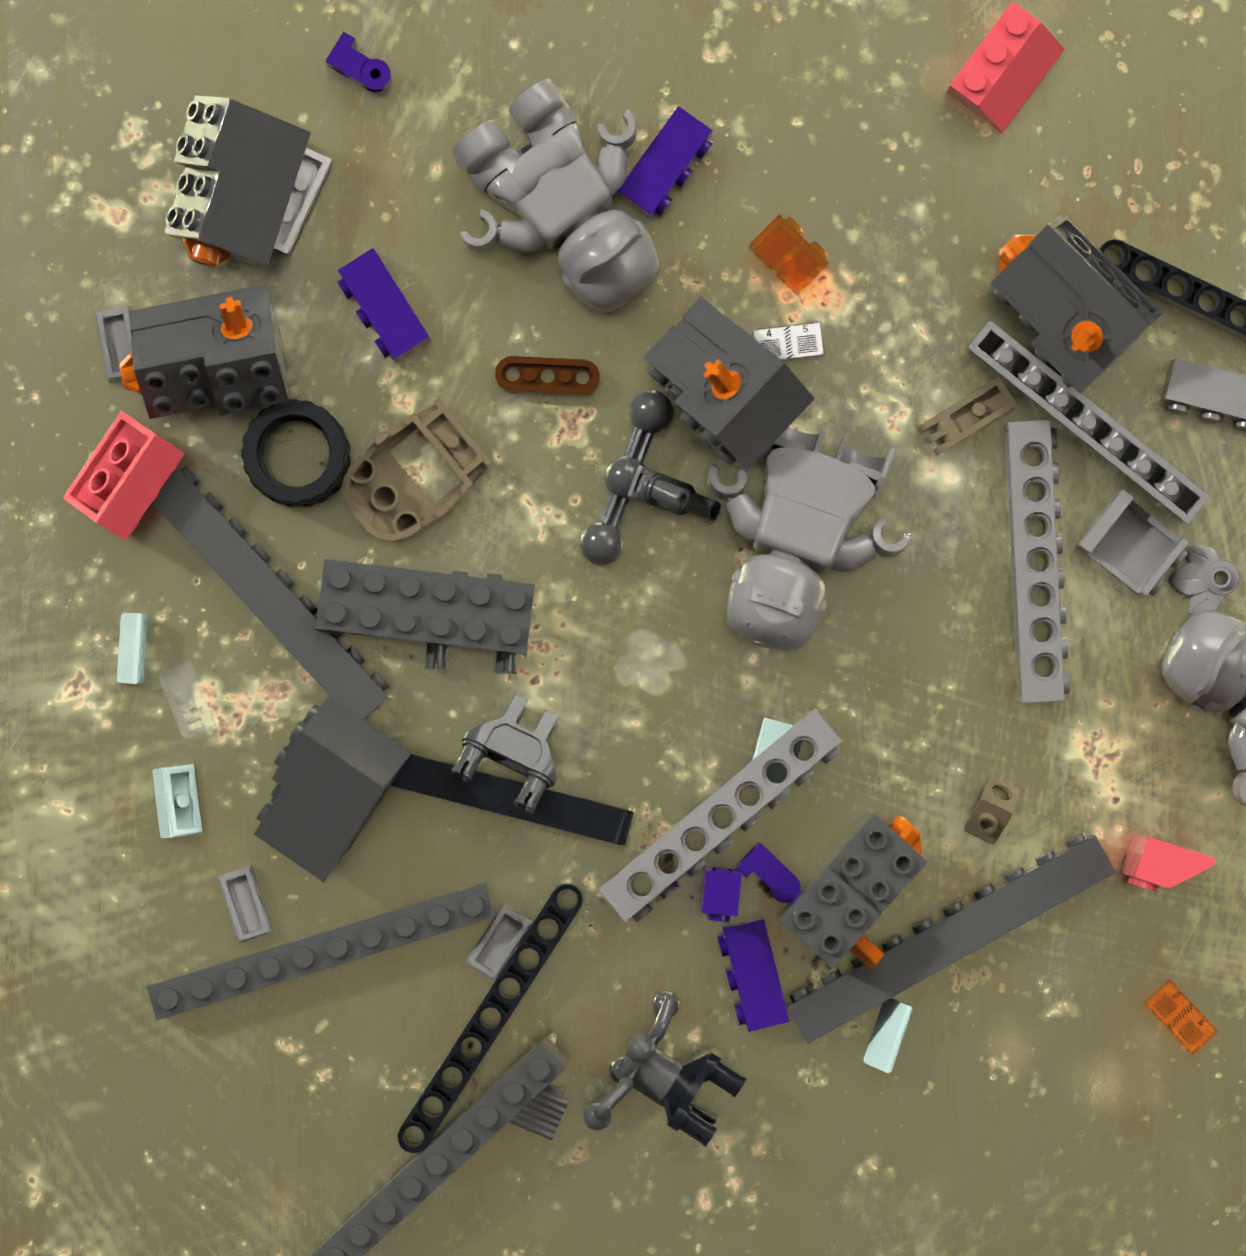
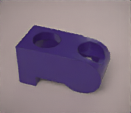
M343 31L325 61L327 67L369 92L381 93L385 91L391 83V72L388 65L383 60L369 59L355 50L356 39Z
M760 842L735 866L746 878L754 872L768 885L771 896L781 903L792 902L800 893L801 886L797 877Z

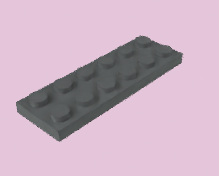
M324 559L316 630L526 655L535 584Z

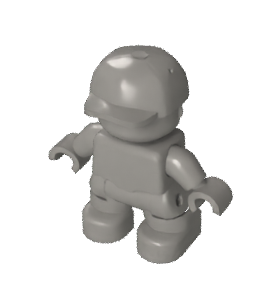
M550 78L544 79L523 92L509 108L512 118L521 130L528 134L531 140L530 143L516 152L510 146L508 138L496 122L490 120L465 135L452 151L457 164L476 188L485 194L487 190L489 198L514 212L522 220H503L502 225L497 224L492 214L481 209L480 218L482 222L489 225L488 233L481 238L471 237L467 231L460 233L464 244L470 250L476 252H485L492 249L497 242H499L501 247L524 253L536 251L543 246L548 249H555L562 244L558 253V264L563 272L562 279L564 283L570 286L572 292L588 307L602 313L614 311L640 296L653 283L660 271L659 254L644 225L640 221H634L625 211L618 209L609 210L612 206L611 196L622 187L626 180L627 152L624 149L630 147L636 139V120L632 112L626 110L623 119L628 127L619 136L609 134L606 124L598 123L599 136L606 147L601 148L596 166H594L586 154L578 129L576 114L566 103L563 94Z
M788 427L764 452V502L762 509L759 508L749 492L744 493L743 491L748 476L746 470L738 471V482L735 485L725 486L718 480L719 468L715 464L711 466L707 479L709 490L715 497L729 500L726 503V507L735 531L742 537L753 541V548L757 552L762 553L747 559L741 569L737 570L732 577V584L727 599L726 615L729 627L736 634L761 647L780 651L798 650L811 638L826 610V601L824 600L825 585L823 579L817 573L826 574L830 569L851 572L874 559L876 553L883 557H894L904 551L911 540V533H903L900 542L896 544L885 542L881 536V530L887 524L884 516L876 522L870 536L861 534L845 539L849 527L862 513L871 499L880 492L890 468L895 448L891 447L883 458L873 457L850 448L846 445L847 438L843 437L835 458L818 453L826 431L821 430L819 434H808Z
M1201 611L1191 616L1174 635L1164 655L1161 673L1167 685L1180 698L1191 703L1198 710L1207 709L1214 713H1219L1232 708L1229 714V721L1233 728L1229 734L1228 746L1236 769L1242 770L1234 779L1232 792L1236 801L1246 806V624L1223 613Z

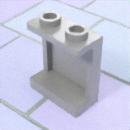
M1125 490L1118 491L1076 544V547L1140 598L1146 597L1149 593L1154 596L1166 582V579L1162 576L1170 566L1174 569L1177 568L1188 554L1184 548L1189 541L1178 537L1136 504L1130 494Z

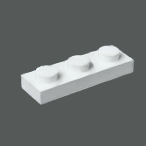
M306 148L274 246L275 250L289 256L333 162L332 159Z

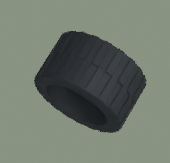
M289 399V402L271 405L268 408L262 409L251 420L242 439L241 458H243L245 474L249 476L250 482L261 494L287 507L306 508L326 501L329 496L335 494L340 489L339 486L343 482L351 463V448L343 427L326 409L307 400ZM291 421H303L314 425L323 433L329 446V460L323 474L314 482L300 487L287 486L276 481L268 472L264 462V447L269 435L280 425Z

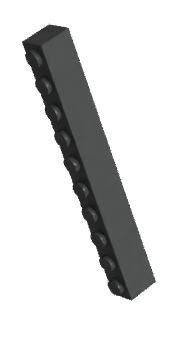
M186 465L182 469L177 467L160 489L157 498L152 502L154 506L333 700L362 720H365L390 697L385 692L389 687L387 683L376 672L371 675L367 673L361 666L365 662L364 658L352 646L346 650L337 640L342 636L341 633L316 630L317 617L314 613L318 610L317 607L304 594L299 598L290 589L294 582L282 569L275 572L266 563L270 556L258 543L251 546L243 538L247 531L234 517L228 521L219 512L223 505L210 491L204 495L196 487L200 480Z
M1084 832L1067 840L1065 842L1067 848L1055 854L1052 849L1035 858L1037 865L1025 871L1021 866L1004 876L1006 882L994 888L991 883L973 893L976 899L963 905L960 900L943 910L945 916L934 922L931 918H927L914 925L912 929L915 933L902 939L899 934L881 944L884 949L882 952L885 955L872 969H869L860 959L855 958L851 961L853 967L841 973L839 969L833 970L820 978L823 984L810 990L808 986H805L790 995L792 1001L786 1005L807 1043L813 1042L1116 873L1097 837L1092 834L1086 837Z
M483 882L148 985L147 990L156 1020H160L494 918L496 912L487 882Z
M545 1036L308 1256H364L567 1068L570 1061Z

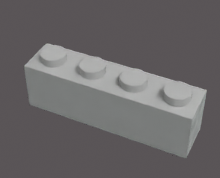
M1179 358L1170 361L1160 402L1169 404L1168 409L1178 413L1188 414L1189 409L1202 412L1203 419L1222 423L1223 418L1237 421L1236 427L1246 430L1245 375Z

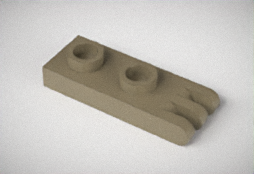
M998 376L920 425L919 428L921 432H925L935 426L937 432L926 439L931 444L942 437L945 443L938 445L933 450L938 456L1018 405Z

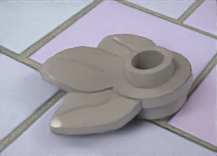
M1205 545L1190 546L1188 548L1190 564L1178 568L1170 576L1169 583L1179 592L1191 595L1189 602L1190 614L1194 615L1201 611H1214L1220 606L1223 595L1232 593L1238 587L1240 582L1239 571L1233 563L1221 560L1216 551L1211 547ZM1219 571H1224L1228 575V581L1223 585L1217 583L1215 579Z

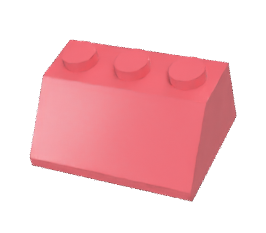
M1012 1L950 84L946 93L1000 133H1003L1065 49L1038 19Z
M121 410L63 496V499L91 520L126 541L131 532L137 528L140 519L150 504L157 498L160 489L171 473L176 470L179 461L185 453Z
M1133 833L1120 873L1129 876L1127 883L1158 892L1159 886L1169 889L1214 866L1216 858Z

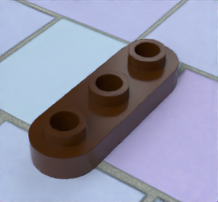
M508 356L502 359L496 366L495 378L498 385L508 392L583 396L591 394L597 389L600 382V373L594 363L584 359ZM517 369L520 373L519 378L516 381L508 380L506 377L508 370ZM546 370L552 371L555 375L554 380L550 383H546L541 379V374ZM586 372L589 375V381L586 384H579L576 381L578 373Z

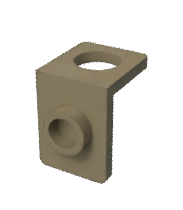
M989 776L981 799L966 822L964 831L990 844H995L1014 814L1020 790L994 776ZM998 788L1008 794L1009 800L999 799L994 795L992 789Z

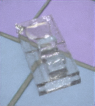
M192 661L157 674L184 739L217 726Z

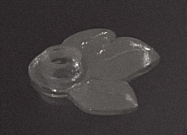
M638 629L633 631L626 640V652L617 660L616 675L621 685H628L637 680L646 692L659 696L667 685L668 671L684 669L686 667L685 658L674 642L659 640L658 636L649 629ZM641 642H648L650 644L646 652H639L637 650Z

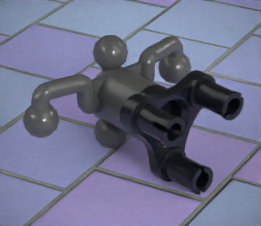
M668 990L661 991L654 996L652 1001L653 1010L657 1014L653 1028L647 1036L638 1035L632 1037L628 1042L626 1055L612 1061L609 1071L611 1078L617 1084L601 1102L592 1103L585 1108L584 1121L593 1130L606 1128L611 1121V1111L634 1088L665 1108L668 1119L667 1126L676 1132L680 1129L706 1147L718 1128L713 1126L718 1118L692 1103V1100L703 1082L708 1080L735 1098L744 1085L746 1078L720 1063L721 1058L712 1052L682 1065L656 1048L666 1034L671 1018L678 1012L680 1005L679 999L674 992Z

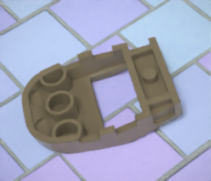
M440 398L434 400V405L419 414L413 413L393 428L382 432L374 439V443L366 452L352 463L344 476L342 493L347 507L371 535L386 541L405 539L436 519H439L462 498L493 463ZM417 428L420 429L462 480L435 504L430 502L389 452Z

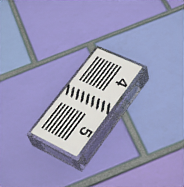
M821 321L751 330L752 337L783 362L825 357Z

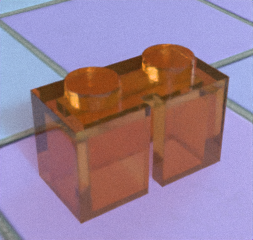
M779 214L750 243L749 249L770 270L774 268L778 272L776 276L799 297L828 267L829 263L825 260L828 254L818 243L813 241L809 244L800 235L803 229L790 216L784 219Z

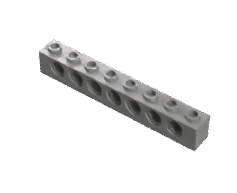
M991 320L987 322L968 346L982 360L1187 524L1190 523L1211 497L1086 396L1079 393L1073 386L1068 388L1062 382L1063 378Z
M1050 420L1007 422L1004 426L1018 703L1065 701L1064 694L1070 693L1069 673H1063L1062 659L1068 658L1067 638H1061V624H1066L1065 603L1059 602V589H1064L1065 579L1064 569L1058 568L1057 554H1062L1063 540L1062 534L1056 533L1055 519L1061 518L1060 498H1054V484H1059L1058 463H1052V449H1057L1056 428H1051ZM1027 448H1035L1040 452L1041 462L1038 466H1029L1025 462L1024 452ZM1029 483H1037L1042 487L1043 497L1040 501H1031L1026 496L1025 489ZM1032 517L1041 519L1045 525V531L1040 537L1031 535L1027 529V523ZM1034 552H1039L1046 558L1047 564L1042 572L1034 571L1029 565V558ZM1035 587H1042L1048 593V602L1043 607L1036 606L1031 600V592ZM1037 622H1044L1050 628V636L1045 642H1040L1033 636L1032 630ZM1039 657L1048 658L1052 664V670L1046 677H1041L1035 672L1034 664Z
M813 709L598 890L625 922L632 917L638 922L653 909L649 905L652 900L658 895L664 900L680 887L676 880L687 873L692 877L706 865L703 858L714 850L718 855L734 842L730 835L737 829L741 828L746 832L758 822L760 817L757 813L762 808L768 805L772 810L787 797L784 793L786 788L792 783L799 787L814 775L810 768L822 760L826 765L841 752L838 745L843 740L818 710ZM801 740H808L814 747L813 756L806 761L797 758L794 752L795 745ZM775 762L783 764L787 770V776L781 783L772 782L767 774L769 766ZM747 785L755 786L760 793L759 801L752 806L746 805L741 799V791ZM719 808H726L732 813L733 821L727 828L717 826L714 821V814ZM693 830L702 832L706 838L705 846L701 850H693L687 843V836ZM665 853H672L678 858L679 866L673 873L665 872L660 865L661 857ZM643 875L650 879L652 889L648 895H640L635 891L633 883L637 876Z

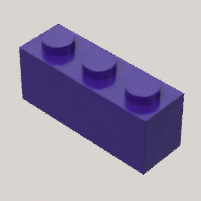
M678 106L629 173L622 187L617 191V196L650 220L656 213L662 216L673 200L669 197L671 191L676 185L682 188L693 173V170L689 168L696 157L702 160L712 147L714 142L709 139L712 136L713 130Z
M374 248L338 270L342 276V279L337 281L338 285L347 299L353 296L356 298L361 308L355 312L366 329L373 325L380 336L374 342L385 358L392 355L395 362L431 341Z
M704 866L700 909L702 913L707 914L708 920L730 922V916L738 917L742 873L739 870Z
M761 917L722 927L724 935L717 938L722 957L729 956L732 969L727 970L726 974L730 990H738L741 1003L734 1006L739 1026L746 1024L748 1032L790 1022L764 918Z

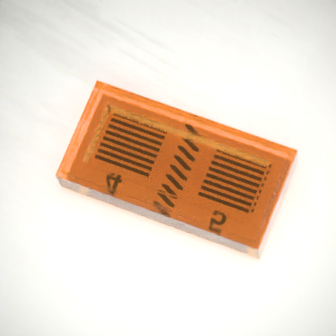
M1170 979L1144 1002L1146 1007L1192 1055L1218 1032Z

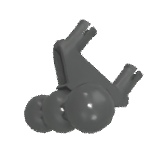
M644 391L636 395L630 405L629 415L635 426L624 456L611 461L606 469L604 480L610 494L599 522H594L587 526L580 538L579 546L582 554L593 564H609L617 560L622 553L624 540L618 528L629 499L635 498L678 515L689 512L710 521H714L720 512L721 504L718 501L696 493L694 487L688 483L648 469L643 464L654 434L667 429L673 419L674 409L671 401L660 391Z

